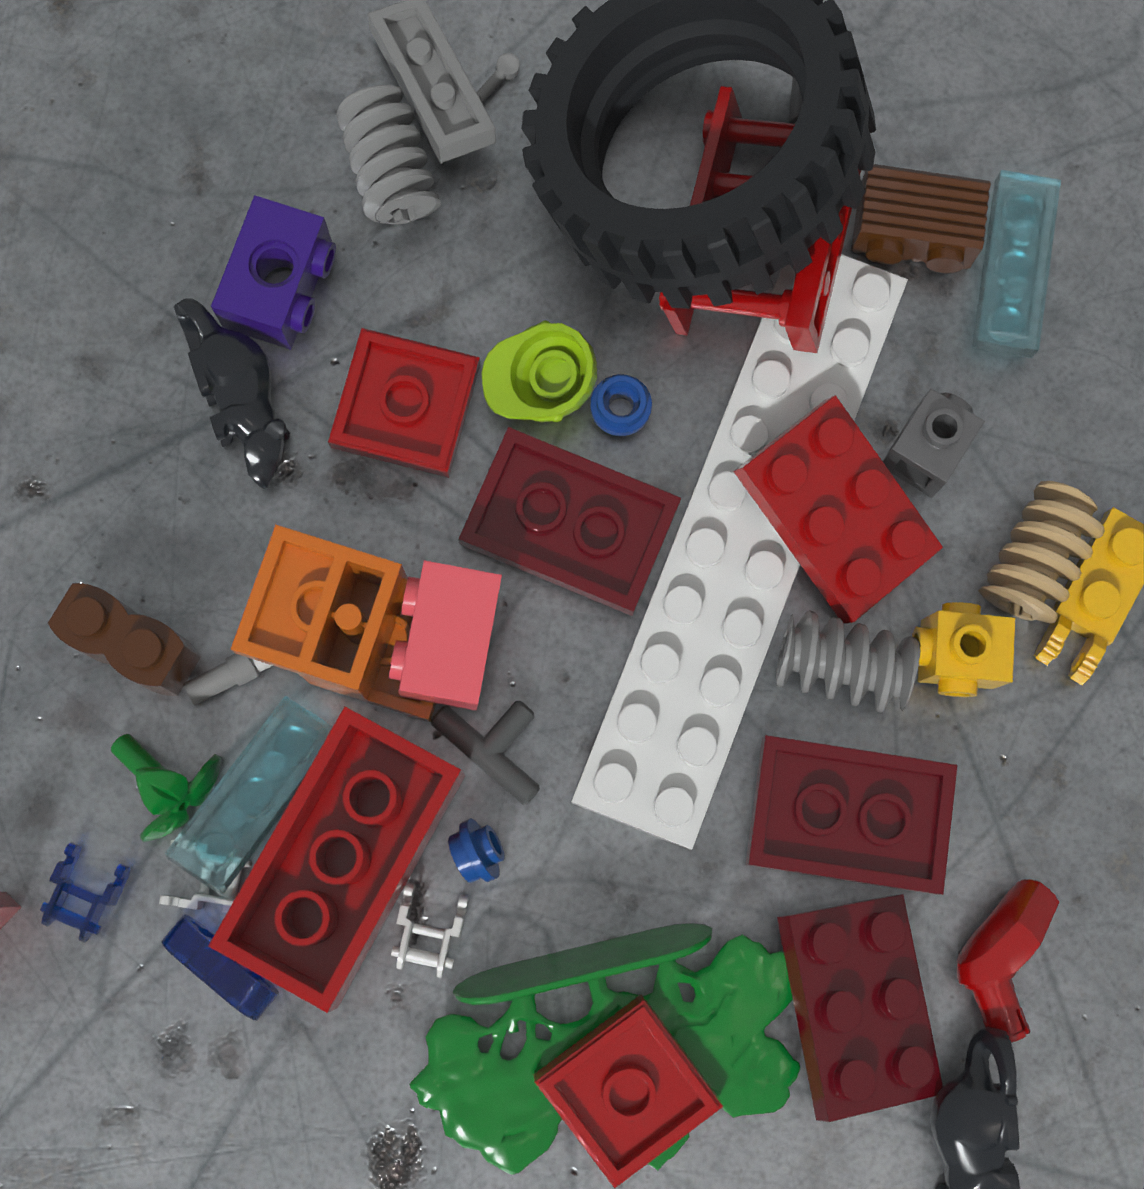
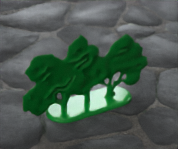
M687 923L649 929L482 971L457 984L452 991L454 996L460 1002L471 1005H487L512 1000L510 1007L489 1028L479 1025L471 1017L457 1014H449L436 1019L425 1036L428 1046V1065L409 1083L410 1088L417 1093L421 1106L440 1112L445 1136L454 1139L463 1148L479 1150L486 1162L508 1174H518L550 1148L558 1133V1125L562 1120L534 1082V1074L639 996L624 991L616 993L608 989L605 977L658 964L659 968L653 992L643 997L719 1097L723 1105L722 1109L733 1118L743 1115L774 1113L787 1102L790 1097L789 1087L797 1079L801 1069L799 1062L792 1058L785 1046L776 1039L766 1037L764 1032L765 1028L793 1000L784 952L779 951L770 954L761 943L755 942L742 934L727 941L709 966L694 972L677 963L676 959L688 956L707 945L712 938V928L706 924ZM588 981L593 1005L588 1015L582 1019L570 1023H557L548 1020L536 1011L535 994ZM678 983H690L694 988L696 997L693 1002L683 1001ZM519 1020L525 1021L526 1042L521 1052L512 1060L502 1059L500 1052L507 1030L510 1034L520 1032L517 1022ZM536 1024L545 1025L552 1033L550 1041L536 1038ZM492 1034L493 1043L488 1053H481L478 1047L479 1038ZM689 1133L649 1162L648 1165L658 1171L667 1160L675 1156L689 1139Z

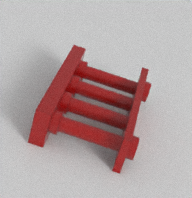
M721 86L715 110L709 109L704 118L702 138L705 148L690 206L717 198L753 177L752 175L729 173L737 143L782 147L795 123L743 119L733 88ZM843 205L838 213L843 231L832 244H829L820 237L808 249L813 262L796 274L793 289H785L782 295L765 292L757 295L755 291L734 289L731 290L733 303L714 307L708 295L692 296L691 307L688 309L671 308L664 294L660 292V308L664 311L675 333L688 336L694 309L779 320V325L785 327L793 350L818 353L852 208Z

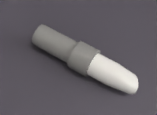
M235 653L225 658L226 662L183 683L192 703L197 705L236 684L241 686L259 677L260 672L273 665Z

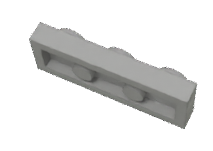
M404 0L368 13L369 29L396 81L402 88L406 100L413 108L414 115L440 164L495 144V126L426 0Z

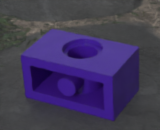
M254 195L211 304V308L223 328L292 350L298 332L306 333L312 322L315 311V298L312 297L318 278H326L334 263L336 244L332 242L325 218ZM287 267L292 269L291 275L283 282L268 283L265 281L267 275L276 268Z

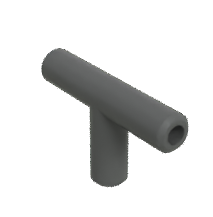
M515 701L484 737L449 706H443L433 716L431 725L522 805L528 804L540 790L538 783L503 754L535 718L534 712L522 701Z

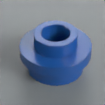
M623 374L613 375L602 380L594 389L590 402L591 415L595 423L606 433L615 436L631 435L642 429L647 423L652 409V399L647 387L637 378ZM615 399H625L631 404L632 410L627 415L619 416L610 410L609 405Z
M472 818L460 823L459 831L448 838L450 853L459 872L469 883H473L481 878L485 882L497 879L500 875L498 863L505 859L504 850L497 834L491 826L485 825L481 827Z

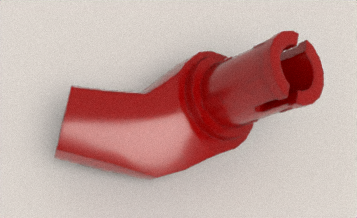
M1023 879L1015 883L986 920L971 935L956 961L958 982L961 985H965L966 989L973 991L984 1020L985 1028L993 1027L1005 1030L1011 1043L1025 1038L1026 1034L1031 1032L1023 1010L1020 1007L1012 978L1040 947L1059 904V900L1048 887L1032 879Z

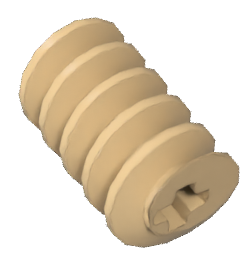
M1041 481L1034 489L1035 500L1030 501L1022 510L1023 522H1018L1010 532L1013 543L1005 544L999 552L1001 564L994 565L987 573V581L990 586H983L978 591L984 599L1004 612L1024 620H1038L1052 624L1056 622L1058 615L1045 603L1046 599L1065 602L1070 596L1069 591L1057 582L1058 577L1075 581L1082 574L1081 570L1068 560L1069 557L1086 560L1091 558L1093 554L1092 547L1080 538L1081 535L1098 539L1103 536L1105 530L1104 526L1092 517L1093 513L1098 509L1095 502L1081 490L1064 483Z

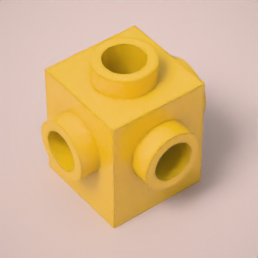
M950 602L942 604V611L938 610L921 620L920 627H915L912 637H915L920 645L918 682L938 684V694L952 697H976L978 688L995 689L1013 682L1015 618L981 615V606L978 604Z

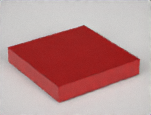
M361 328L329 436L328 444L330 448L449 478L481 365L480 357Z
M642 994L534 1074L536 1085L614 1188L618 1187L723 1108L719 1097Z

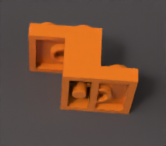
M275 525L230 650L236 654L298 673L309 684L427 722L431 721L436 703L400 697V680L389 679L396 640L408 642L413 619L412 616L401 614L408 580L402 564Z

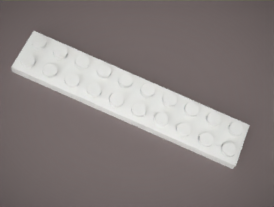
M841 254L818 353L793 350L785 327L779 325V320L761 319L571 801L572 804L687 850L693 849L800 566L797 559L733 471L816 406L834 395L837 396L849 415L855 420L908 279ZM790 264L781 269L772 292L773 294L782 295L785 289H793L797 273Z

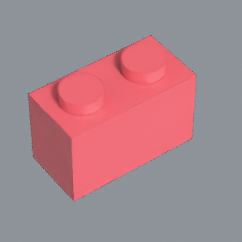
M424 560L421 577H408L401 614L412 616L413 619L408 642L396 640L389 672V679L400 680V697L477 711L502 575Z

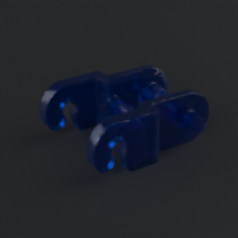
M71 842L64 851V855H67L66 859L56 864L49 879L50 882L57 885L49 903L44 902L40 908V911L44 912L41 923L48 927L57 920L80 930L79 941L85 943L92 934H99L101 926L97 924L105 907L116 906L128 880L130 867L119 864L114 872V876H116L114 883L111 882L107 885L103 895L91 893L73 885V881L69 878L81 851L79 845ZM68 894L92 904L86 917L62 907Z

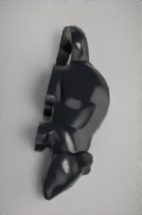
M192 298L183 299L174 305V310L190 349L188 356L200 393L203 398L206 397L209 407L218 405L220 410L219 413L210 416L215 436L218 441H221L222 447L231 445L234 435L240 439L244 445V459L248 475L255 484L262 489H266L269 487L280 465L284 443L290 438V432L286 428L284 421L275 418V411L270 401L272 376L268 357L261 346L249 336L221 327L201 303Z
M987 1027L974 1034L967 1049L964 1070L947 1082L933 1100L930 1112L931 1131L938 1151L945 1163L944 1176L946 1181L944 1184H938L935 1189H1020L1017 1170L1009 1157H1005L1006 1151L1019 1150V1127L1016 1107L1018 1105L1016 1095L1017 1072L1013 1047L1005 1030ZM991 1053L996 1061L1000 1083H993L989 1069Z

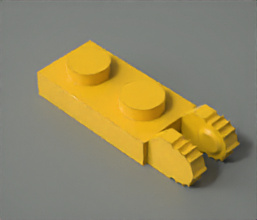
M1114 507L1105 512L1100 521L1105 530L1103 536L1098 539L1091 538L1088 543L1093 550L1091 558L1086 560L1079 559L1076 565L1082 573L1080 578L1075 581L1068 580L1065 585L1070 594L1068 600L1055 603L1053 610L1057 613L1058 618L1055 623L1049 624L1034 654L1035 659L1048 666L1060 654L1064 641L1071 630L1087 638L1079 654L1074 659L1068 675L1070 679L1082 686L1090 679L1098 667L1097 665L1105 654L1107 646L1113 643L1144 585V524Z

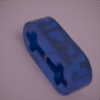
M183 914L162 939V945L173 957L232 1007L246 1017L257 1021L278 996L279 991L269 980L208 947L215 934L197 920Z

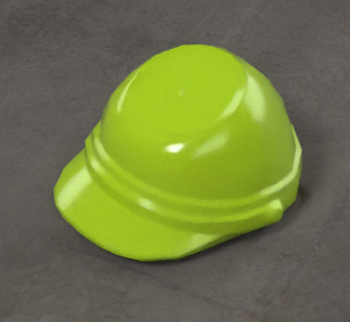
M547 320L541 321L519 334L498 342L487 353L481 373L484 398L494 413L508 419L533 420L542 423L559 422L563 417L580 409L591 396L597 381V361L594 349L579 331L563 323H550Z

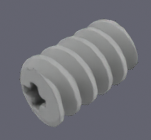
M375 85L347 96L339 105L336 117L339 128L344 132L342 138L346 150L350 153L349 162L352 172L357 175L355 183L358 193L363 196L361 203L365 216L375 222L398 225L426 217L435 212L441 204L438 194L427 191L434 184L432 172L422 169L428 161L426 151L416 147L421 141V135L418 128L410 125L415 119L413 108L406 103H399L404 93L401 87L393 85Z
M810 610L805 612L796 626L794 625L792 614L781 644L776 668V686L783 687L794 671L800 674L802 693L808 694L816 680L821 678L825 680L826 699L833 700L844 684L850 687V699L853 706H858L866 693L872 691L875 694L876 712L883 713L893 697L899 698L900 709L903 711L911 696L920 659L919 641L915 637H905L895 650L894 635L891 631H879L870 644L869 630L864 624L858 623L854 625L845 638L841 618H831L820 632L816 612Z

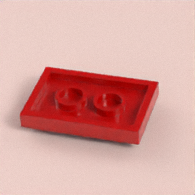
M836 395L824 400L733 471L838 618H841L843 624L853 623L943 548Z

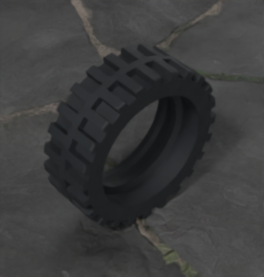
M608 0L594 12L587 6H584L572 18L577 29L570 38L564 41L556 37L546 51L552 66L547 74L535 73L528 90L537 104V109L525 110L522 117L521 129L531 143L530 146L524 147L522 150L525 167L535 180L532 186L537 196L576 255L585 266L591 265L599 279L612 289H616L622 281L635 300L649 304L655 292H661L666 297L671 308L688 309L691 307L692 296L708 295L714 307L733 303L731 290L752 284L758 295L774 287L770 275L790 264L793 270L799 273L813 261L808 249L820 237L829 244H832L843 231L838 215L843 205L857 209L865 190L858 170L871 171L873 169L876 152L870 133L876 131L875 115L852 32L847 31L842 11L834 0H826L825 2L823 0ZM744 60L778 68L794 77L802 94L803 104L789 137L776 155L758 173L730 192L696 205L670 209H654L621 202L615 199L607 190L602 179L603 164L608 146L616 129L631 108L645 94L666 79L684 70L706 63Z

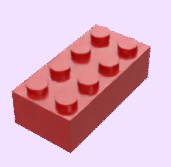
M344 706L208 947L326 1013L337 1009L465 777L463 771Z

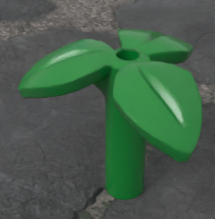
M124 734L115 740L111 747L112 754L135 775L141 800L149 812L153 815H160L141 832L140 839L142 842L167 836L189 822V815L186 809L190 805H203L218 781L222 763L219 755L214 754L202 766L194 779L188 782L187 777L162 766L131 734Z

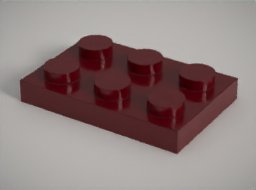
M508 427L458 540L462 546L633 616L679 507L681 497Z
M765 735L762 737L746 865L944 895L958 765Z
M890 895L777 917L816 1121L833 1122L936 1096L943 1087L904 895Z

